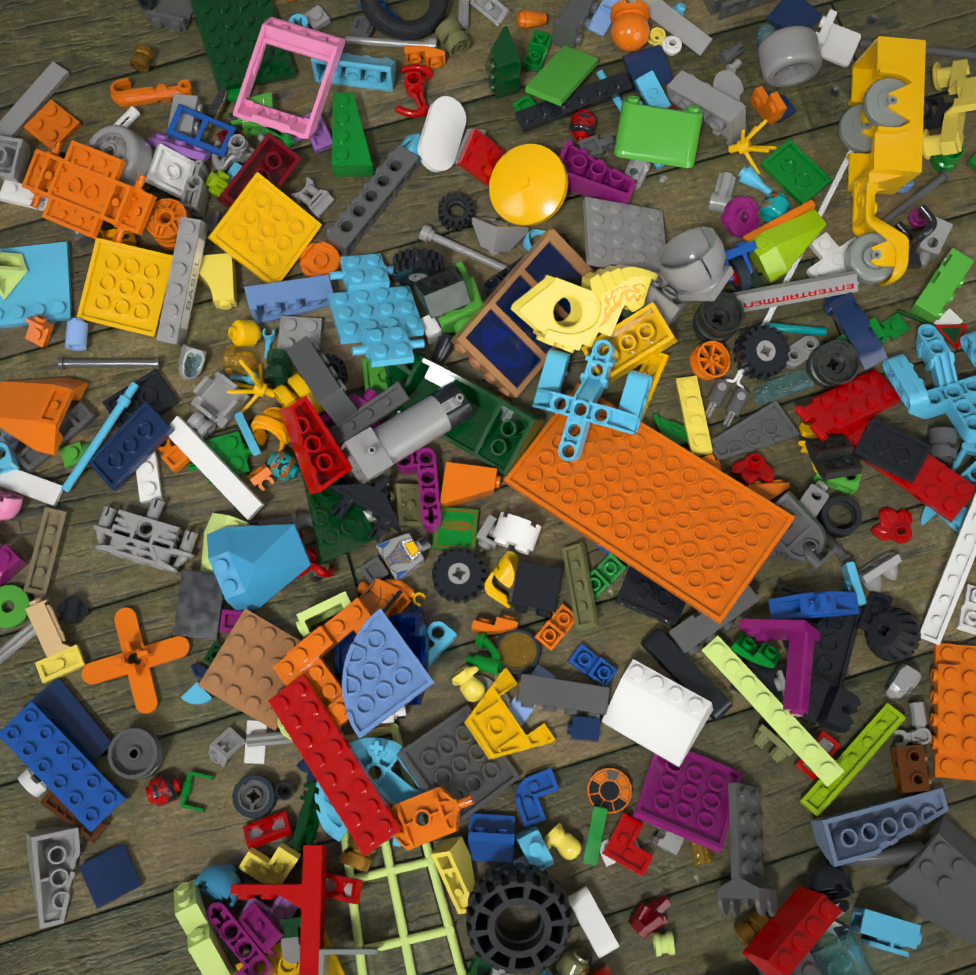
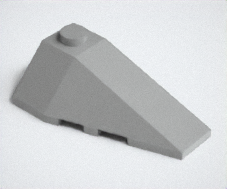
M46 827L25 832L27 854L39 928L63 924L70 897L69 891L75 876V865L80 854L78 827Z

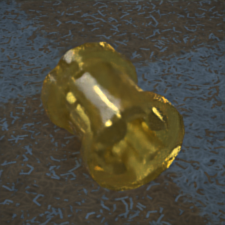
M688 842L693 851V866L713 862V858L709 856L708 848L694 842Z

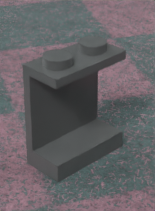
M157 0L153 11L146 10L145 13L149 23L155 27L160 28L162 26L176 32H187L193 10L189 0Z

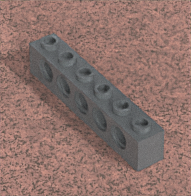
M398 145L395 150H391L385 163L377 167L372 179H368L365 182L363 190L359 195L356 194L353 197L351 205L347 210L344 209L340 213L338 221L328 228L326 232L327 242L345 256H349L420 167L419 157L401 145ZM394 168L400 169L398 171H392V169ZM381 183H388L386 186H380ZM369 198H376L374 201H368ZM357 213H364L360 217L355 216ZM345 228H352L349 232L343 231Z

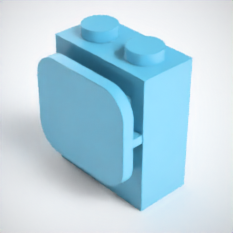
M853 907L849 930L867 935L869 940L861 939V944L909 957V952L903 951L902 948L916 949L922 940L921 925L868 909Z

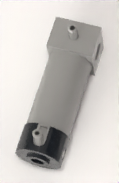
M450 382L376 428L372 429L369 427L347 440L340 449L353 469L351 471L360 484H367L387 472L394 464L445 433L456 429L464 422L471 420L473 417L472 409L461 389L456 384Z

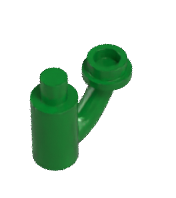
M486 632L478 633L475 644L482 649L486 647L491 657L476 654L475 656L467 655L466 663L477 666L481 671L499 675L503 666L500 652L488 639Z

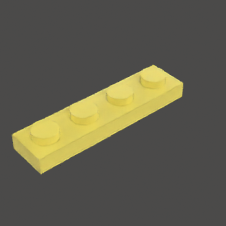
M697 376L676 378L675 383L689 450L696 456L712 454L713 449Z

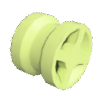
M666 931L665 934L652 933L656 957L661 956L663 953L675 955L672 931Z

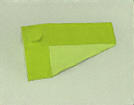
M814 209L768 229L747 242L754 241L757 247L749 258L767 280L772 283L790 271L792 265L798 258L800 259L805 249L814 242L827 226V223Z

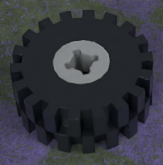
M415 247L411 250L407 248L405 251H398L393 257V279L402 286L405 284L410 287L415 286V281L445 270L444 255H441L440 252L435 253L433 249L427 250V248L418 249V247Z
M770 325L756 326L745 331L735 341L734 345L738 347L733 349V354H737V357L733 358L734 362L738 361L737 369H743L742 374L744 376L750 375L749 379H757L758 381L773 377L781 373V370L787 366L785 362L789 361L790 357L786 356V354L790 352V348H786L785 344H788L787 339L782 340L781 337L784 335L782 332L776 333L777 329L775 327L769 329Z
M454 547V550L451 551L449 549L445 550V553L443 555L440 554L438 560L433 564L432 581L434 588L441 598H445L450 603L452 601L455 604H460V602L466 604L471 599L475 600L477 595L482 593L486 582V567L482 562V558L478 557L473 550L468 551V548L465 547L463 549Z

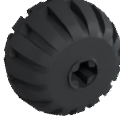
M889 607L878 611V614L874 613L871 616L872 620H869L868 624L874 625L876 630L865 631V640L867 646L876 657L884 661L896 662L905 660L915 653L914 649L917 650L920 645L918 641H921V629L916 618L910 612L902 608Z

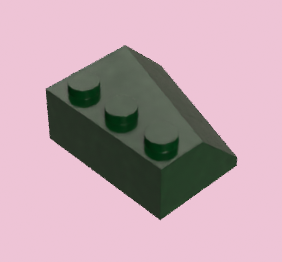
M508 26L503 27L484 65L489 77V89L491 93H495L496 99L519 93L520 58Z

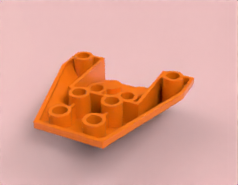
M68 377L1 381L0 428L34 451L55 456L63 440V436L58 429L71 401H81L88 383Z

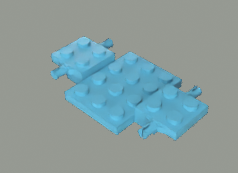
M381 253L340 257L341 271L329 272L330 281L342 279L346 292L328 293V302L340 344L362 342L363 346L351 347L352 356L365 354L366 358L370 361L371 367L414 363L412 349L424 348L425 345L424 339L411 340L409 338L423 336L424 328L410 286L389 287L388 275L393 274V266L387 267L384 264Z

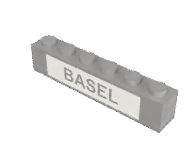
M181 216L156 338L157 341L177 346L185 344L209 227L202 220Z

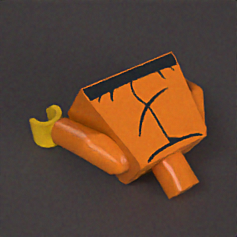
M375 579L371 585L364 581L357 587V592L361 594L359 598H361L370 612L374 614L381 608L391 623L411 602L410 598H412L413 605H417V607L422 606L416 602L415 598L417 596L423 600L426 599L423 593H415L413 588L403 581L396 579H386L384 581Z

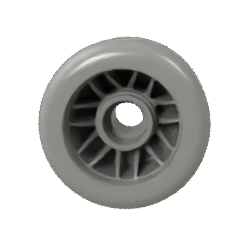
M790 26L779 29L765 37L758 48L762 76L766 83L774 87L783 88L802 84L816 76L822 68L823 60L817 34L811 28L805 26Z
M109 125L100 129L90 139L88 147L126 162L119 180L120 182L134 185L138 174L147 177L153 159V152L148 142L134 131L122 125Z

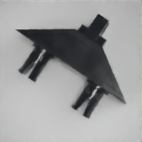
M382 474L376 484L372 482L370 485L328 486L330 491L340 498L330 513L332 517L335 518L338 514V520L342 521L349 508L355 506L377 520L366 535L369 539H372L375 535L374 540L376 543H379L380 538L388 527L403 534L387 499L389 491L386 489L391 483L390 478Z

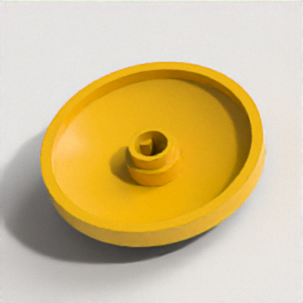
M538 144L517 146L504 154L493 169L489 183L492 205L502 218L512 224L526 227L539 225L554 216L562 206L568 189V175L562 160L550 149Z

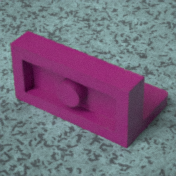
M253 902L237 921L264 952L275 958L278 954L272 947L280 940L283 934L261 908Z

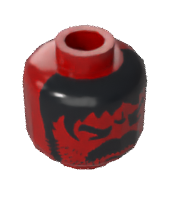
M579 110L574 113L569 126L570 135L577 141L593 136L596 128L595 116L588 110Z
M165 773L149 780L145 790L149 802L161 807L176 801L179 796L178 791H181L182 788L178 778H173L169 773Z

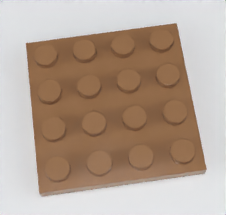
M244 609L198 686L276 731L278 717L268 700L283 690L286 685L273 669V666L301 641L249 610Z

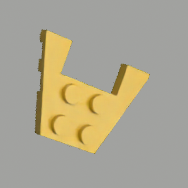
M507 667L497 676L464 721L489 760L550 744L556 740L545 723L526 735L500 696L517 685Z

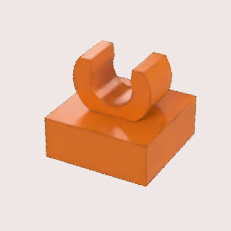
M264 463L247 475L250 482L254 486L257 485L262 491L265 490L262 486L264 480H269L271 484H274V480L270 477L272 473Z

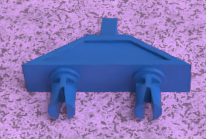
M811 592L768 600L771 620H796L860 614L856 592Z

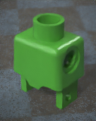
M462 261L456 263V272L464 280L471 303L460 310H452L443 317L435 318L442 332L449 335L454 332L457 333L483 304L476 282L473 277L469 278ZM479 323L468 334L467 340L480 333L481 327Z

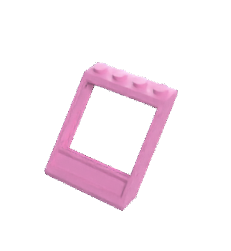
M270 17L262 24L233 111V116L239 117L244 121L258 123L263 127H271L283 133L296 135L298 138L308 139L317 129L345 45V39ZM267 44L328 63L310 119L288 114L249 100Z

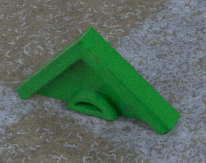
M657 414L652 415L657 431L680 446L688 444L685 426L664 419Z

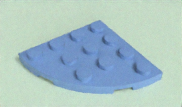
M381 608L360 628L361 630L350 645L343 668L342 694L346 713L359 739L435 683Z

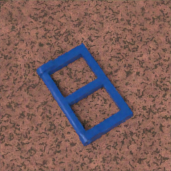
M178 104L166 135L224 158L228 150L229 140L235 134L237 127ZM182 113L202 120L195 139L175 131ZM208 123L228 131L221 149L200 141Z

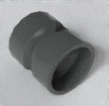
M950 427L930 429L928 431V443L933 447L929 454L941 463L956 461L957 447L954 444L957 443V430Z

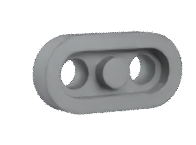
M805 336L788 347L790 352L786 356L790 357V354H794L796 359L790 357L789 361L785 362L786 368L796 369L805 363L809 354L820 346L818 339L814 336ZM806 343H811L813 347L809 348Z

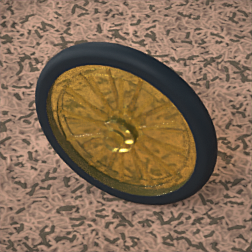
M517 628L506 631L498 638L495 644L503 661L502 669L507 667L513 675L528 673L539 662L541 655L540 644L535 636L525 629Z

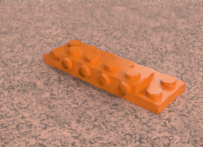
M940 643V645L933 644V668L930 671V680L933 682V691L930 693V703L933 704V713L930 714V725L933 726V735L930 741V748L933 749L932 777L976 781V646Z

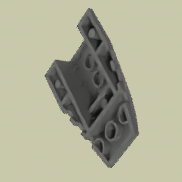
M942 815L928 832L932 835L931 839L907 868L900 867L886 885L922 918L976 946V844Z

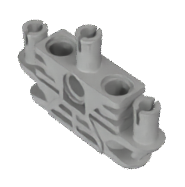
M155 498L151 500L146 517L122 510L117 511L113 508L108 509L109 507L104 506L98 525H93L99 545L95 546L96 550L174 574L179 573L177 569L188 559L191 560L195 557L191 553L198 534L185 530L180 548L177 550L178 545L176 542L180 543L181 538L179 535H183V531L179 527L158 521L165 502L161 500L156 501L157 499ZM118 512L120 517L115 518V515ZM114 518H115V521L117 522V525L113 524V526H112V523H113ZM147 526H152V531L149 534H144V529ZM119 533L128 535V536H130V537H126V536H123V535H119ZM106 536L112 538L109 545H105ZM140 536H141L144 540L149 541V543L140 541V540H139ZM158 545H162V546L168 547L169 549L160 547V546H158ZM171 557L177 558L171 566L168 565Z

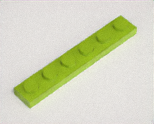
M887 703L835 761L844 772L828 787L819 779L802 798L800 803L819 818L905 721L906 717Z

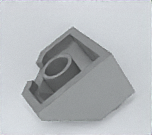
M472 217V224L480 246L488 249V253L500 255L501 252H509L529 230L526 226L496 221L493 218Z

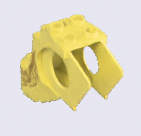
M624 264L609 265L604 269L597 270L595 273L589 272L583 276L581 287L546 275L542 281L512 304L511 310L534 329L533 333L537 335V340L573 353L574 349L580 351L582 344L592 347L598 332L611 336L623 308L634 312L644 307L651 280L656 281L658 274ZM566 298L571 305L570 314L565 320L556 321L553 314L554 307L560 299Z

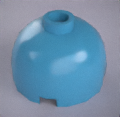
M225 863L224 866L220 864L207 866L194 881V885L200 884L202 886L200 891L218 903H223V901L229 902L227 906L229 908H232L238 900L237 895H230L231 885L242 883L236 874L237 869L229 863Z

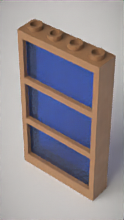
M554 229L545 231L450 340L454 344V349L459 354H464L469 359L468 362L472 367L477 370L480 369L484 373L483 377L489 383H494L499 388L498 392L502 396L517 398L544 366L548 351L550 349L557 350L559 347L537 340V335L533 333L534 329L511 310L512 304L542 281L546 275L581 287L582 277L589 272H595ZM562 298L556 303L553 312L556 321L565 320L569 316L571 305L568 299Z

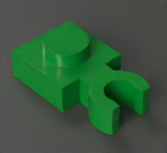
M896 313L880 324L886 334L881 338L880 342L883 345L887 337L892 342L910 330V327L899 313Z

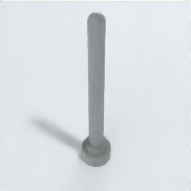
M346 36L344 38L346 44L396 48L428 46L438 48V39L430 37L425 39V41H401Z
M425 224L420 232L419 239L426 243L434 241L498 271L507 267V265L436 234L433 227Z

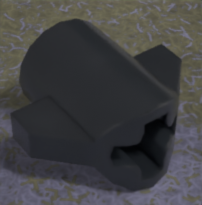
M77 596L68 597L56 609V612L63 613L61 622L69 624H79L80 617H88L89 613L84 603Z

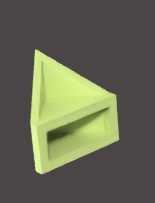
M0 252V295L3 300L7 298L28 272L22 254Z

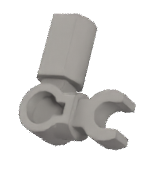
M924 702L909 703L912 726H915V729L909 730V733L903 730H896L893 735H901L903 741L895 743V747L905 746L907 743L911 745H925L931 741V732L925 726L928 723Z

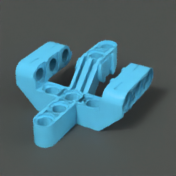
M923 324L918 328L915 341L916 355L918 359L922 358L926 364L925 370L931 371L934 389L926 390L922 378L919 379L913 369L914 365L909 363L904 354L884 360V372L899 395L900 400L908 409L909 414L926 420L946 413L960 437L968 443H975L976 408L973 404H976V375L958 381L954 366V353L951 352L943 336L940 335L933 325ZM976 331L960 337V343L976 369Z
M598 340L594 344L592 352L586 355L585 360L588 361L585 373H581V384L573 397L564 395L561 392L564 378L568 375L567 368L571 354L554 349L548 351L532 407L567 416L558 449L559 456L565 461L575 462L580 459L591 423L631 435H636L639 429L652 383V375L630 370L619 408L615 409L597 404L604 389H608L609 376L616 361L614 360L616 349L607 340ZM608 345V353L601 356L600 349ZM598 366H602V374L600 376H595V368ZM565 399V408L559 410L558 402ZM581 405H585L587 408L586 413L580 416L578 408ZM605 410L607 418L604 421H599V412ZM579 425L581 429L580 434L574 437L572 429ZM573 446L575 450L574 455L568 458L566 450L568 447Z

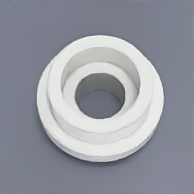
M668 36L662 43L663 51L669 56L679 53L682 47L681 40L676 36Z

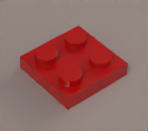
M475 128L469 133L457 165L482 184L488 186L493 169L505 151Z

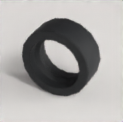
M837 495L831 497L825 502L818 513V522L823 526L825 533L834 538H844L851 535L860 526L862 521V511L859 505L847 496ZM842 505L851 512L852 522L847 528L838 529L829 522L827 513L832 506Z

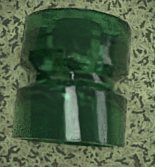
M285 349L268 350L266 364L269 366L266 367L264 380L273 385H288L287 379L292 376L293 372L290 369L293 367V361Z

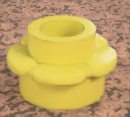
M653 28L650 31L648 43L654 46L659 44L662 46L666 38L665 31L662 28Z

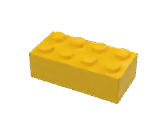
M652 302L617 324L611 336L601 334L595 338L592 347L584 345L581 349L586 356L592 352L593 346L598 340H607L613 344L616 349L614 358L616 361L609 376L608 383L610 384L678 341L659 309ZM608 345L600 349L601 356L608 353ZM598 366L595 368L594 371L596 372L597 376H600L602 374V366Z

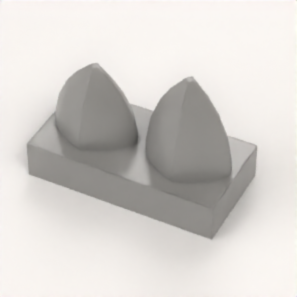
M887 551L858 569L857 573L860 582H863L868 590L881 593V574L891 580L897 579L898 564L902 562L899 554Z

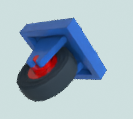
M742 241L729 251L727 248H724L727 255L724 266H731L734 271L727 283L731 282L737 292L751 289V273H753L748 257L757 249L755 242L747 243Z

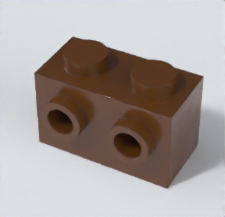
M923 744L890 748L896 793L930 791L929 786H931L932 780L930 773L927 772L928 754L923 748Z

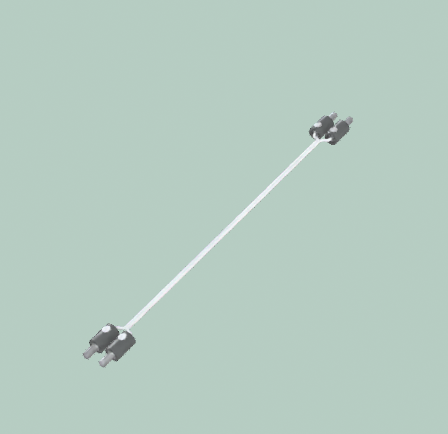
M849 149L847 155L854 152ZM846 157L818 211L821 217L849 164V160H846ZM802 256L792 265L782 283L790 282ZM777 306L769 308L761 326H764L766 322H770ZM743 369L738 370L733 380H716L706 399L709 405L705 411V416L710 418L714 409L721 407L731 387L729 382L734 383L736 381L740 388L735 389L725 409L727 416L723 425L730 427L734 417L738 418L750 396L745 391L744 386L740 384Z

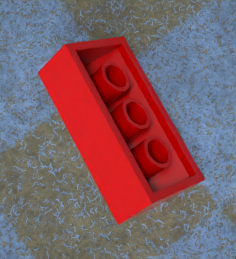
M798 886L779 908L776 915L767 922L743 950L742 954L765 975H790L841 914L842 910L824 894Z

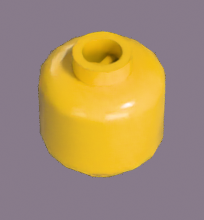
M235 320L228 330V336L237 347H252L261 338V328L253 320Z

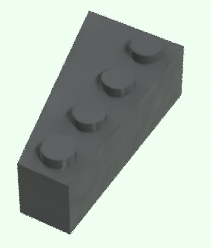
M305 336L288 348L286 352L318 403L334 422L339 425L359 410L346 393L348 389L341 379H337L339 375L332 366H328L330 364L328 358L324 353L320 354L322 349L315 340L311 342Z
M748 585L721 625L698 611L697 614H693L669 631L667 637L684 654L687 653L691 656L700 649L698 645L704 640L708 644L717 637V631L722 628L726 631L735 625L734 619L739 616L743 619L752 613L751 608L760 599Z

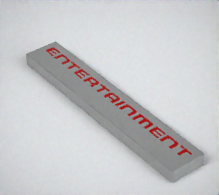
M856 270L729 294L734 295L741 302L744 312L858 292Z

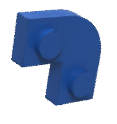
M551 768L525 778L517 788L515 801L524 827L546 820L538 798L559 790Z

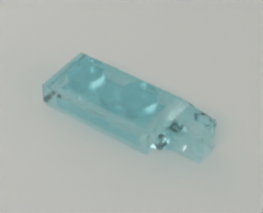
M800 370L766 382L764 387L754 390V400L758 405L778 400L813 388L814 381L805 370Z

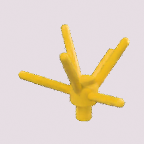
M767 119L763 120L758 126H754L746 138L745 130L742 129L741 139L737 141V144L728 146L730 154L735 152L744 154L758 175H760V171L748 152L768 153L769 150L777 149L776 146H751L750 139L768 122Z
M240 359L239 363L251 376L255 385L251 386L233 382L238 387L244 389L227 390V394H255L241 410L242 414H244L259 396L263 398L266 395L274 398L275 395L272 392L273 389L268 388V384L264 383L262 364H258V378L245 362Z

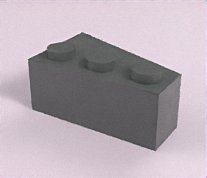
M566 0L565 8L562 7L560 10V18H555L553 21L551 44L560 48L565 45L575 49L576 45L580 46L583 39L582 32L588 29L591 21L589 17L591 14H595L598 3L596 0Z

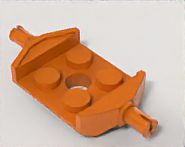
M439 786L392 805L391 810L403 827V830L393 837L406 850H411L459 831L460 810L475 804L474 800L468 801L473 799V796L470 794L458 800L444 786ZM422 811L429 816V821L426 825H421L418 821V815Z

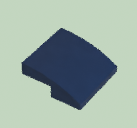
M781 0L765 19L777 31L790 26L812 28L822 15L806 0Z
M660 44L622 56L627 75H630L635 93H638L639 90L634 81L652 70L660 85L668 84L673 80Z
M124 844L78 867L96 909L142 886Z

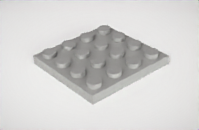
M585 197L583 200L587 265L606 268L609 265L624 264L652 271L658 274V277L663 278L656 262L660 250L666 245L662 210Z

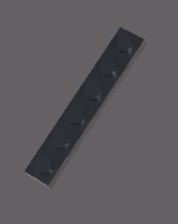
M623 71L575 89L561 106L549 101H543L515 112V117L524 133L574 114L579 110L590 108L632 92L633 86L626 72Z

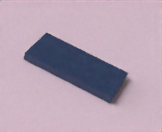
M145 401L93 455L89 465L113 491H116L168 438L174 429L149 402Z
M61 678L55 679L31 700L38 702L53 717L51 721L92 764L108 751L112 740Z

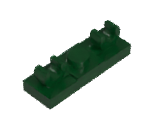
M312 781L310 784H304V787L308 788L307 795H300V799L304 800V803L298 815L297 827L292 828V832H294L293 840H286L290 848L299 852H303V845L313 844L319 825L316 810L320 812V807L315 802V793L319 795V788L316 787V782Z

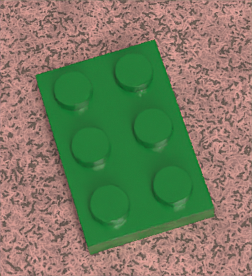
M791 139L760 164V167L799 206L812 200L832 182V179Z

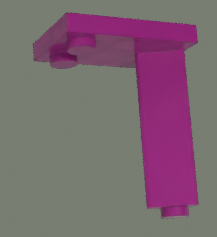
M740 619L739 628L745 631L748 636L753 637L756 642L763 643L765 641L768 643L769 640H789L783 710L790 711V715L796 717H803L804 713L808 714L814 641H819L820 632L805 620Z

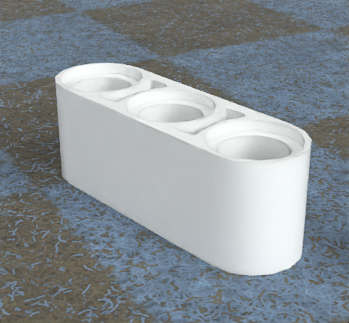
M584 886L569 895L570 907L599 959L617 949L619 944L588 888Z

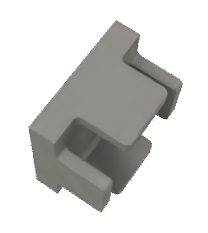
M217 371L212 378L206 375L193 390L197 396L191 404L225 430L235 418L234 414L240 412L251 398L247 394H227V390H239L240 388Z

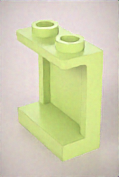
M346 591L296 614L299 619L296 625L303 637L312 633L311 626L337 615L351 603Z

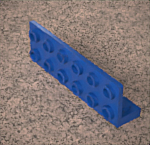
M31 701L0 730V738L89 831H93L119 805H124L130 797L115 782H110L51 721L53 717L38 702Z

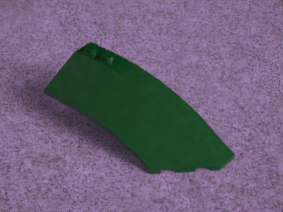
M412 349L414 363L384 366L387 375L385 377L387 387L389 388L399 382L411 399L394 411V414L397 415L450 382L456 384L466 396L471 406L473 417L471 420L464 422L456 429L440 437L490 467L497 468V471L505 476L508 475L535 440L545 421L483 384Z

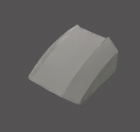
M0 135V179L21 183L24 180L31 153L29 144L23 139Z

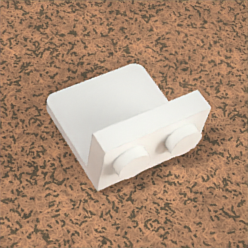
M830 9L827 17L823 16L818 26L822 28L820 33L816 31L822 59L842 67H848L861 39V35L834 24L837 11Z

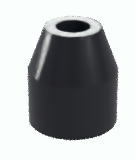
M280 782L275 788V794L281 800H289L294 796L295 788L289 782ZM285 788L289 789V793L287 795L284 794Z

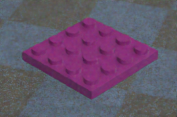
M690 750L680 767L653 753L633 817L720 853L723 849L729 827L728 783H741L743 773Z

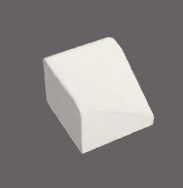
M427 315L421 318L424 332L428 338V344L437 341L438 336L442 334V329L435 317L431 319Z

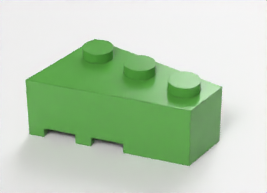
M952 248L940 263L909 312L931 323L935 318L939 320L946 311L943 308L944 305L951 303L956 295L954 293L955 289L960 288L966 280L964 276L974 263V260Z

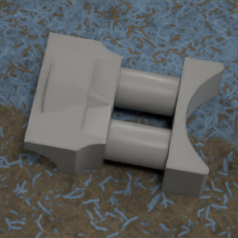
M307 177L304 189L297 193H291V196L298 204L301 201L306 204L310 212L319 218L332 205L335 199L328 191L317 189L313 180ZM310 193L314 197L311 199L307 196V194Z

